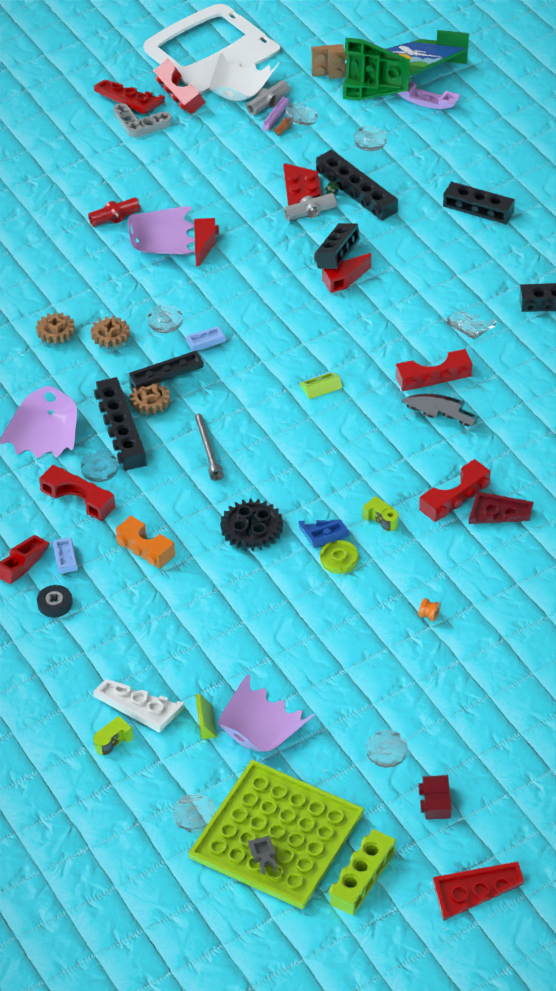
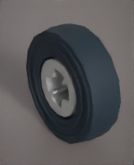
M61 585L47 586L37 596L38 609L47 617H61L69 612L73 604L71 592Z

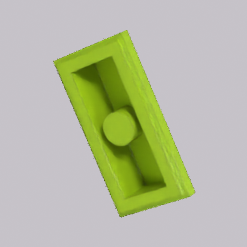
M333 372L300 383L301 388L309 399L342 388L340 376Z
M196 694V708L201 738H216L213 706L202 695Z

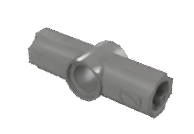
M282 80L269 89L262 88L258 92L257 97L246 103V109L249 114L253 116L266 107H275L279 99L290 92L289 85L285 80Z
M333 193L316 198L306 196L300 203L284 207V214L287 221L304 216L315 218L321 211L337 207V202Z

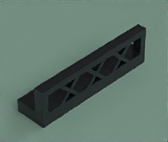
M193 351L130 372L131 391L133 388L138 390L142 386L147 387L203 368L204 363L197 351Z

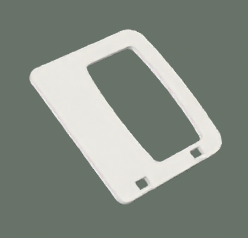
M215 4L163 29L147 39L143 44L145 53L161 65L165 60L169 59L182 75L180 81L186 86L192 84L200 94L210 91V83L220 53L224 54L226 63L230 64L238 60L240 67L246 68L252 64L256 66L280 52L279 44L269 39L266 34L225 4ZM217 16H222L245 34L242 38L224 49L188 66L180 65L159 48L186 30Z

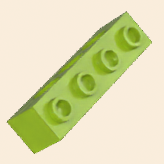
M372 829L369 835H365L360 849L352 854L348 867L342 869L338 882L331 885L328 893L330 895V905L354 916L396 852V839L375 829Z

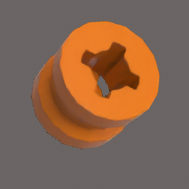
M424 598L419 607L418 616L421 618L427 617L430 621L434 622L438 617L441 604L439 602H430L429 599Z

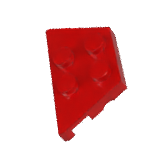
M283 163L288 206L300 203L306 196H312L313 198L321 196L318 171Z

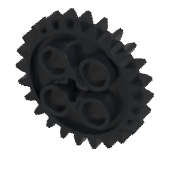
M250 498L248 503L242 500V504L235 502V507L228 506L229 511H224V516H221L220 527L222 536H225V541L230 540L231 546L236 544V549L243 546L244 551L248 547H251L252 551L255 550V547L262 550L263 545L269 547V542L275 544V538L280 539V533L283 532L282 514H279V509H274L273 504L267 506V501L260 503V499L253 502Z

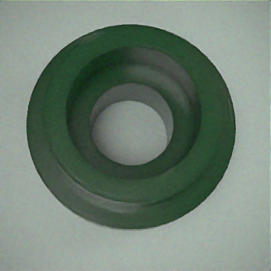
M337 181L329 182L325 188L326 194L333 193L335 195L340 188Z

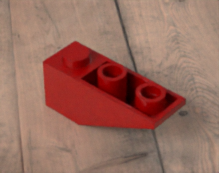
M371 253L344 260L337 269H322V281L329 292L333 293L347 289L371 268Z

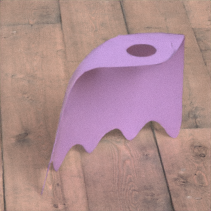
M184 206L130 215L128 218V228L131 245L138 251L152 254H185L194 252L186 248L188 244L195 241L194 238L186 234L189 229L194 227V224L184 219L192 207Z
M45 386L30 393L20 404L3 432L0 444L12 443L17 455L25 450H30L36 458H40L47 452H52L57 458L65 448L69 447L72 450L75 442L77 421L75 402L68 395L51 386ZM45 393H53L56 397L55 401H47L44 398ZM48 410H52L54 413L48 414Z
M248 674L225 707L218 720V724L243 747L258 752H266L283 743L315 714L301 720L302 710L287 713L284 700L278 702L266 700L265 688L252 691L250 688V675Z

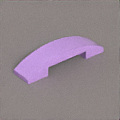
M410 81L408 91L397 93L412 103L434 109L454 107L460 98V94L448 91L440 95L417 89L416 83Z

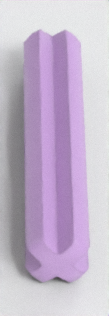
M282 97L263 122V130L270 131L289 105L288 98Z

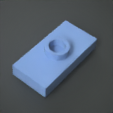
M216 326L187 335L186 341L193 352L226 342V336L221 328Z
M72 538L53 540L58 574L78 571Z

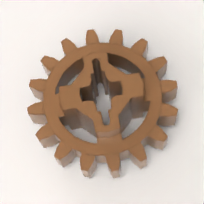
M56 312L53 315L47 313V317L42 316L41 321H37L36 333L42 342L47 340V344L54 342L57 345L60 341L63 344L65 339L70 340V336H74L75 324L69 315L64 316L63 313L57 315Z
M105 316V320L98 319V323L94 322V327H91V338L94 340V344L99 343L100 347L105 345L106 349H109L110 346H113L114 349L116 345L123 346L122 342H127V338L130 337L129 325H127L126 320L121 321V317L115 319L112 316L108 319Z
M161 382L147 387L142 386L138 390L133 388V393H130L131 406H134L135 411L139 410L140 414L146 412L149 415L150 412H153L156 415V411L163 412V408H168V403H170V391L167 390L166 385L161 387Z

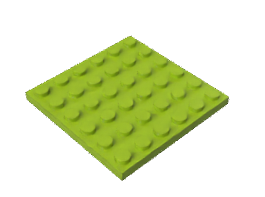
M251 760L188 852V857L303 910L363 816L364 808L255 760ZM269 836L276 854V858L273 859L276 861L277 871L274 872L271 866H266L265 874L263 875L260 872V862L254 863L248 841Z

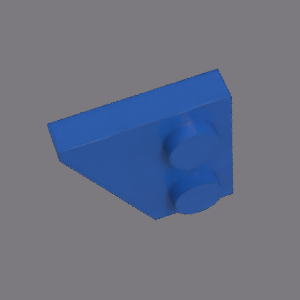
M305 520L298 521L299 528L313 548L349 537V530L342 520H316V524H305Z

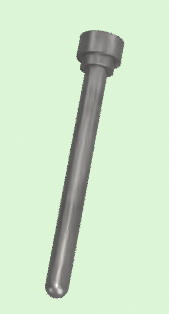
M196 414L195 419L210 464L208 469L209 477L213 481L220 480L224 477L223 468L217 464L201 414Z

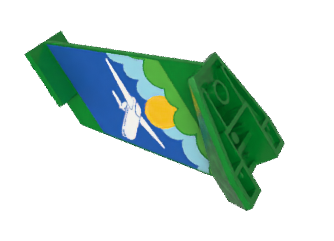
M437 30V40L419 39L386 49L363 39L346 37L345 54H347L346 79L343 84V99L364 100L405 92L409 89V77L442 62L467 64L469 33Z

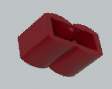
M448 775L422 776V783H418L419 796H423V800H420V812L425 813V820L451 819L452 808Z

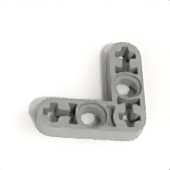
M119 103L114 106V116L130 137H139L169 127L172 124V116L168 112H160L138 120L128 105Z

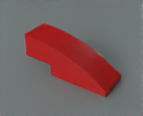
M33 535L10 549V555L0 561V579L10 585L14 583L40 559L50 543Z

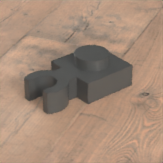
M266 836L248 841L254 863L260 862V872L264 875L266 866H271L274 872L277 871L276 861L273 859L276 858V854L270 837Z

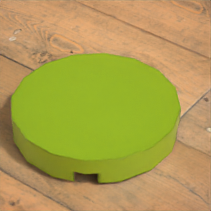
M337 540L334 543L329 542L320 551V563L324 569L331 573L344 574L350 572L357 566L359 561L357 548L348 541Z

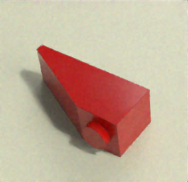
M215 218L194 219L196 266L201 265L216 243V235H219V225H215Z

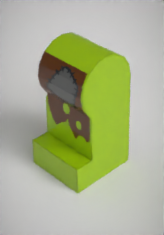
M375 496L363 506L362 518L366 521L373 519L384 530L394 531L398 527L399 514L393 507Z
M117 716L96 732L93 737L95 751L99 755L109 754L113 747L123 740L129 743L134 739L132 727L120 716Z

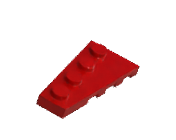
M105 79L94 85L95 92L115 102L124 103L129 108L142 114L148 113L165 102V96L159 95L155 97L152 96L151 92L141 93L137 91V88H124L123 84Z
M518 861L433 877V885L443 921L515 889L524 883Z

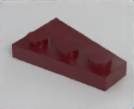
M477 491L469 517V524L530 521L534 502Z

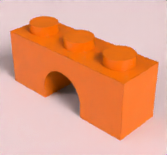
M132 515L115 528L118 544L123 547L125 546L136 556L142 557L150 565L161 569L175 556V543L162 534L157 535L153 539H145L147 537L146 525Z

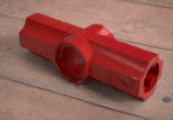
M136 197L120 203L110 201L104 208L88 213V219L92 227L110 221L119 223L125 216L141 211V207Z

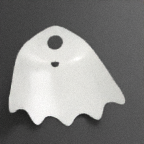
M220 53L210 83V90L231 101L250 99L263 87L279 63L272 70H270V65L263 70H257L255 64L241 68L238 60L228 64L224 59V54Z

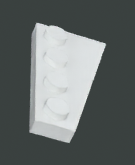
M105 679L93 691L95 698L159 733L184 709L183 702L177 701L174 703L168 701V698L164 696H159L158 698L148 695L149 692L144 690H131L128 685Z

